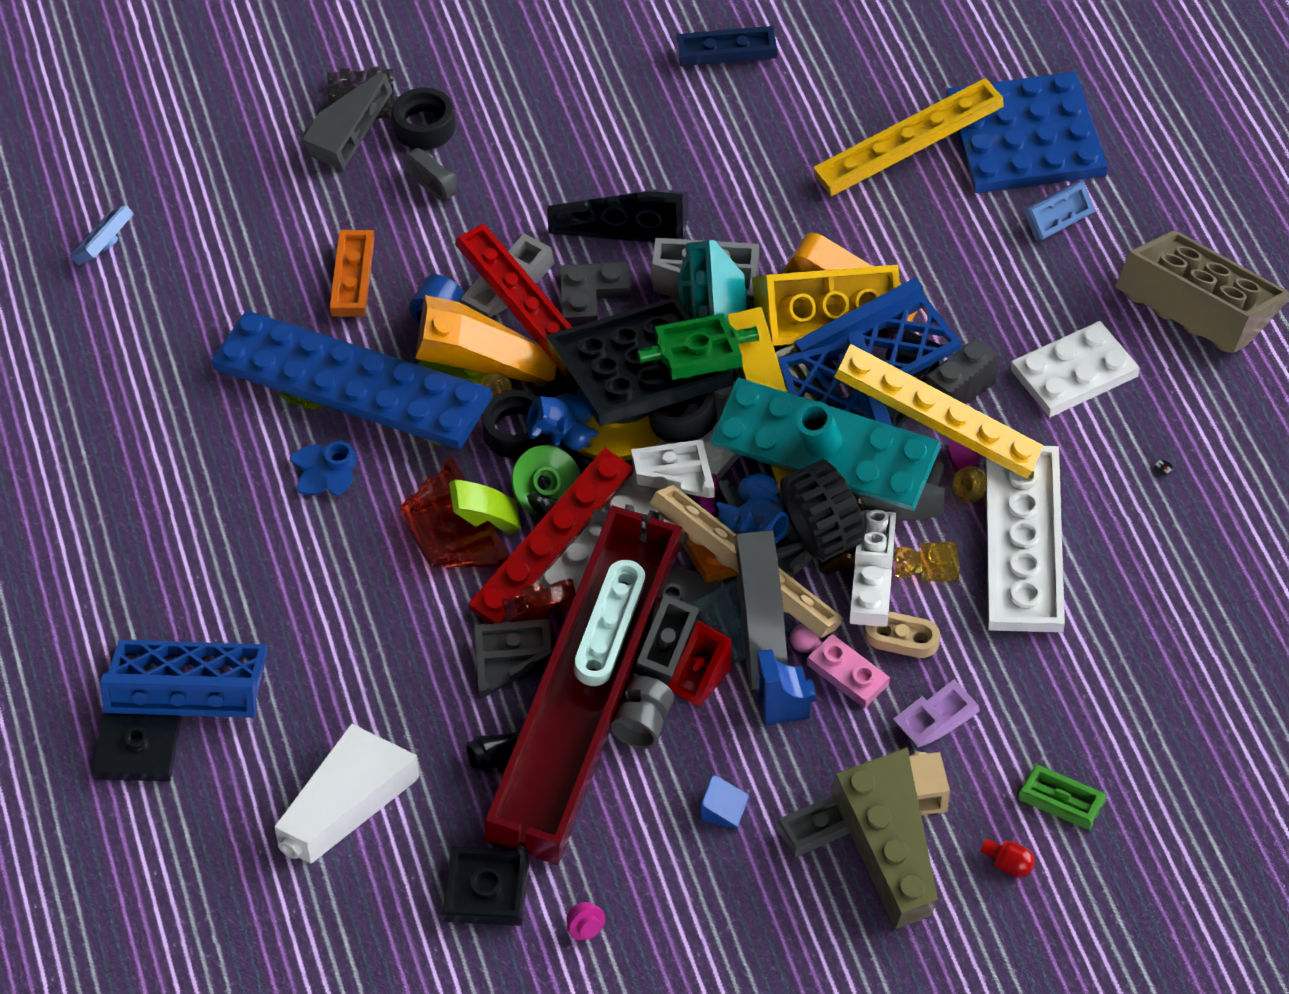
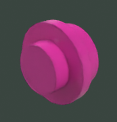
M590 902L579 903L572 907L567 914V930L571 937L576 940L593 938L603 928L605 914L600 907Z

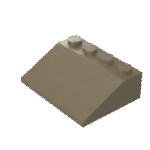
M1176 230L1129 251L1115 288L1124 292L1129 300L1136 303H1144L1153 308L1158 316L1164 319H1172L1183 325V328L1188 333L1203 336L1212 341L1217 349L1232 353L1249 345L1289 301V292Z

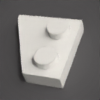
M703 439L631 449L637 485L659 489L674 485L685 494L706 498L715 497L714 483Z

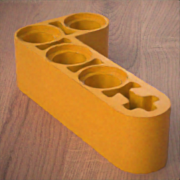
M807 233L793 253L782 274L788 272L872 267V265L818 233ZM918 311L910 314L907 321L912 322ZM890 327L885 328L893 333H898L899 330Z

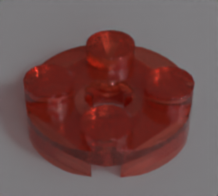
M572 579L555 582L550 588L543 589L542 584L538 583L520 589L521 595L502 600L508 622L540 620L546 618L545 614L556 610L557 614L569 610L576 595V590Z

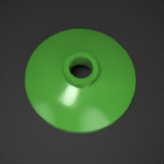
M549 445L536 446L524 452L513 467L511 476L513 493L525 510L541 517L530 506L527 499L528 494L535 491L546 499L559 500L578 479L580 471L573 458L562 449ZM539 477L544 478L547 482L545 490L539 488L537 484Z

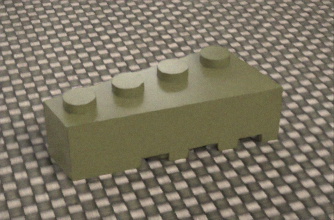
M908 747L836 773L831 793L895 930L930 917L938 897Z

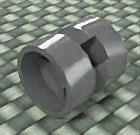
M648 676L633 677L627 684L622 696V702L618 706L611 722V731L614 736L625 744L636 748L647 749L654 747L663 730L664 720L668 717L674 703L675 695L672 690L657 679Z

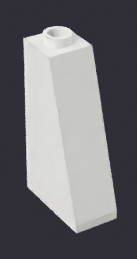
M351 724L275 825L279 849L292 859L300 858L312 864L416 782L419 777L417 755Z

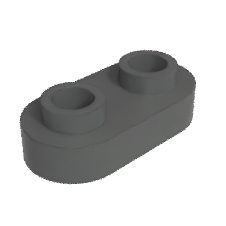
M414 148L403 156L404 165L411 177L438 200L445 202L457 193L456 186L458 181L454 173L437 163L427 150Z

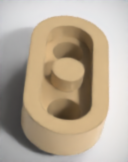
M889 611L888 626L865 625V638L872 647L879 650L916 658H926L937 651L940 631L933 622L927 619ZM880 633H887V634H889V635H888V636H884V635H880Z

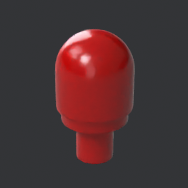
M986 838L980 850V853L995 859L994 866L999 867L998 870L1014 877L1020 878L1029 875L1035 866L1033 853L1028 848L1013 841L1008 842L1004 840L1003 844L1000 845Z

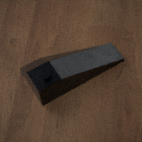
M652 189L550 205L547 208L548 233L655 243V238L684 239L688 220V192Z

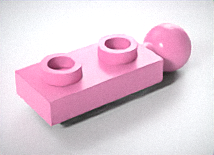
M799 624L792 629L790 633L792 647L800 653L811 652L807 658V666L864 709L889 685L890 677L835 635L831 634L822 642L817 634L803 624Z

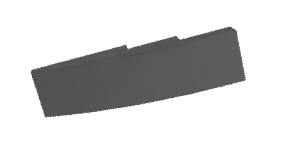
M773 530L741 533L733 537L739 575L736 579L742 611L739 621L750 691L757 690V653L759 651L773 649L775 658L788 666L784 611Z

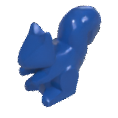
M563 392L555 397L540 396L532 402L526 417L529 438H537L540 433L550 435L555 447L560 444V441H563L572 450L591 447L589 440L597 437L599 432L585 425L591 419L592 414L578 394Z
M766 473L748 475L739 483L737 491L740 500L744 503L738 508L722 502L716 503V507L719 510V521L734 533L773 530L776 544L787 533L789 524L788 514L784 511L782 501L776 496L780 490L777 487L778 482Z

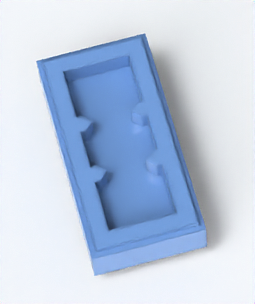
M1083 180L1076 181L1023 209L1036 241L1043 240L1096 212Z
M126 205L108 212L71 253L72 260L79 266L94 259L101 250L105 252L112 247L118 240L117 232L134 213Z

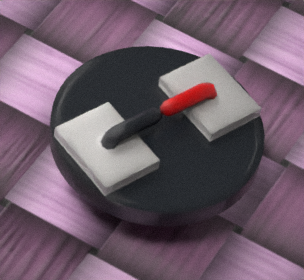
M1159 460L1155 463L1154 470L1159 475H1169L1172 472V465L1168 461Z

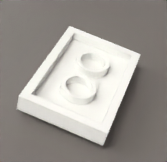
M1101 321L1011 361V371L1049 418L1138 377L1140 369Z

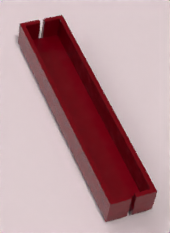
M611 505L485 819V842L511 850H519V847L523 846L525 850L530 851L531 857L559 865L611 730V722L618 706L621 704L622 696L631 678L634 666L679 553L682 533L681 526L650 517L646 542L640 541L643 515ZM617 561H634L645 572L644 588L612 675L606 683L599 686L583 684L574 674L575 657L610 566Z

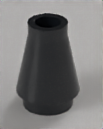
M520 732L475 736L473 741L466 744V754L471 768L475 772L482 770L484 773H487L509 761Z

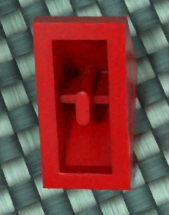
M698 621L668 684L672 692L696 706H701L731 671V639L705 623Z

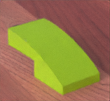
M453 480L449 483L453 512L475 527L489 521L509 536L521 530L515 499L496 489L478 483L462 480Z

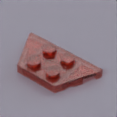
M453 457L447 458L443 462L444 468L433 479L428 477L420 485L418 492L410 495L399 506L401 517L430 568L501 567L510 555L492 524L486 521L475 527L453 512L449 483L453 480L466 481Z

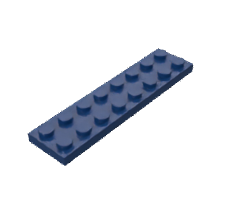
M245 310L211 360L214 370L458 450L462 448L493 397L489 387Z

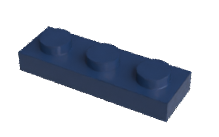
M773 26L676 34L680 66L777 58V45Z

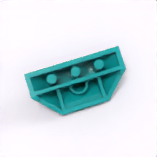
M715 240L687 243L685 248L686 255L682 261L678 277L679 301L690 316L696 319L724 313L727 320L728 314L747 310L744 274Z

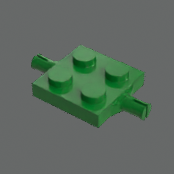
M724 313L655 326L657 346L637 349L639 364L661 360L667 366L672 380L691 378L696 375L716 371L722 372L743 366L739 344L759 341V332L757 326L740 330L734 329L728 324Z

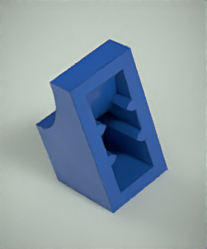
M773 649L757 653V696L765 726L810 718V703L816 702V693L812 679L806 680L803 667H792L782 664L775 658Z

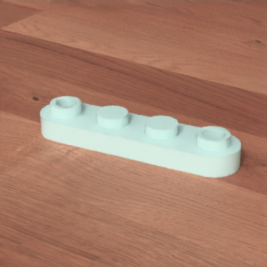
M617 561L610 566L575 657L574 674L583 684L599 686L606 683L612 675L644 588L645 572L634 561Z

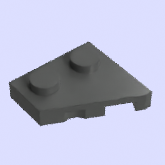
M549 619L474 625L479 697H486L549 661L552 654Z

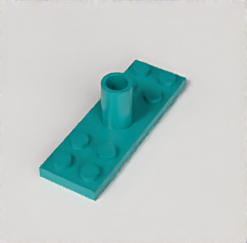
M740 377L735 382L710 440L714 447L791 472H796L814 462L825 459L841 473L851 491L911 511H915L941 448L939 440Z

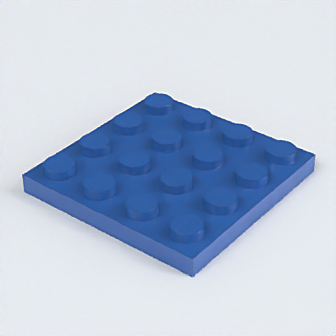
M1077 72L991 82L993 87L1003 97L1004 107L956 131L975 193L1107 176L1108 165ZM968 86L947 88L946 98Z

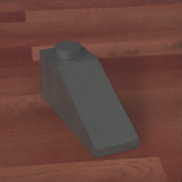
M377 73L318 113L313 123L306 127L302 139L310 157L341 170L345 169L393 92L385 73Z

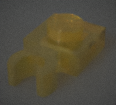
M957 542L920 543V551H914L908 547L895 548V561L907 562L906 564H896V577L907 578L914 573H921L922 581H959L960 571Z

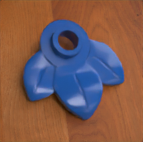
M335 441L326 447L313 444L293 453L290 456V461L304 470L298 481L297 491L304 495H317L328 489L334 496H339L347 491L353 482L352 470L357 464L355 450L346 442Z

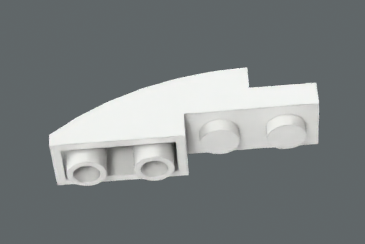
M877 509L863 510L861 515L864 523L865 537L863 542L856 546L850 624L887 627L896 512H885Z

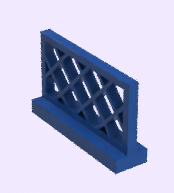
M916 277L794 341L795 348L799 353L847 341V334L862 331L865 343L868 345L869 354L872 355L874 346L893 349L890 361H882L911 376L962 349L961 341L925 297L923 286ZM921 308L928 316L926 324L907 321L910 314ZM886 327L899 329L896 341L877 338L878 331ZM904 330L923 333L921 344L901 342ZM929 334L943 336L948 341L947 344L939 348L926 346ZM898 351L917 353V358L910 364L896 362ZM843 353L827 358V360L838 361L835 371H837L841 363ZM820 372L815 376L816 382L825 392L831 386L828 381L833 383L835 380ZM834 392L833 396L840 398L838 394ZM855 393L844 398L843 400L849 403L855 395Z
M862 331L847 334V341L778 358L788 393L803 397L807 391L821 398V402L826 405L829 402L844 409V411L893 426L886 404L853 388L855 395L849 403L833 396L840 383L849 385L834 378L836 371L823 364L830 356L842 353L844 356L850 344L869 353ZM804 364L812 368L806 380L802 381L791 375L789 367ZM818 372L835 379L827 392L811 385ZM795 386L800 388L798 392H796ZM857 402H859L860 408L855 406Z
M118 640L108 673H103L100 681L103 712L255 718L257 711L256 697L268 654L267 644ZM125 654H142V656L129 660L125 657ZM168 655H179V657L169 662L164 659ZM205 656L217 657L206 663L201 660ZM243 657H256L244 664L238 661V659ZM151 663L158 666L148 672L141 669ZM189 664L195 667L186 673L178 670ZM226 665L232 668V670L222 675L216 671Z

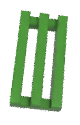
M1035 764L1019 792L1020 801L1089 831L1093 826L1094 819H1097L1100 813V808L1104 806L1107 797L1106 793L1038 764ZM1036 780H1041L1045 783L1057 787V789L1055 790L1053 788H1050L1044 784L1037 782ZM1071 794L1078 796L1082 799H1085L1089 802H1092L1093 804L1090 805L1074 797H1071Z

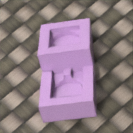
M954 679L928 700L921 696L893 718V721L912 743L919 748L956 729L977 714L980 709L973 698Z

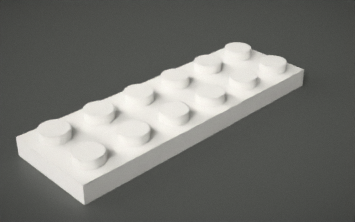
M1059 446L1042 447L1035 467L1027 479L986 458L988 630L1064 632Z

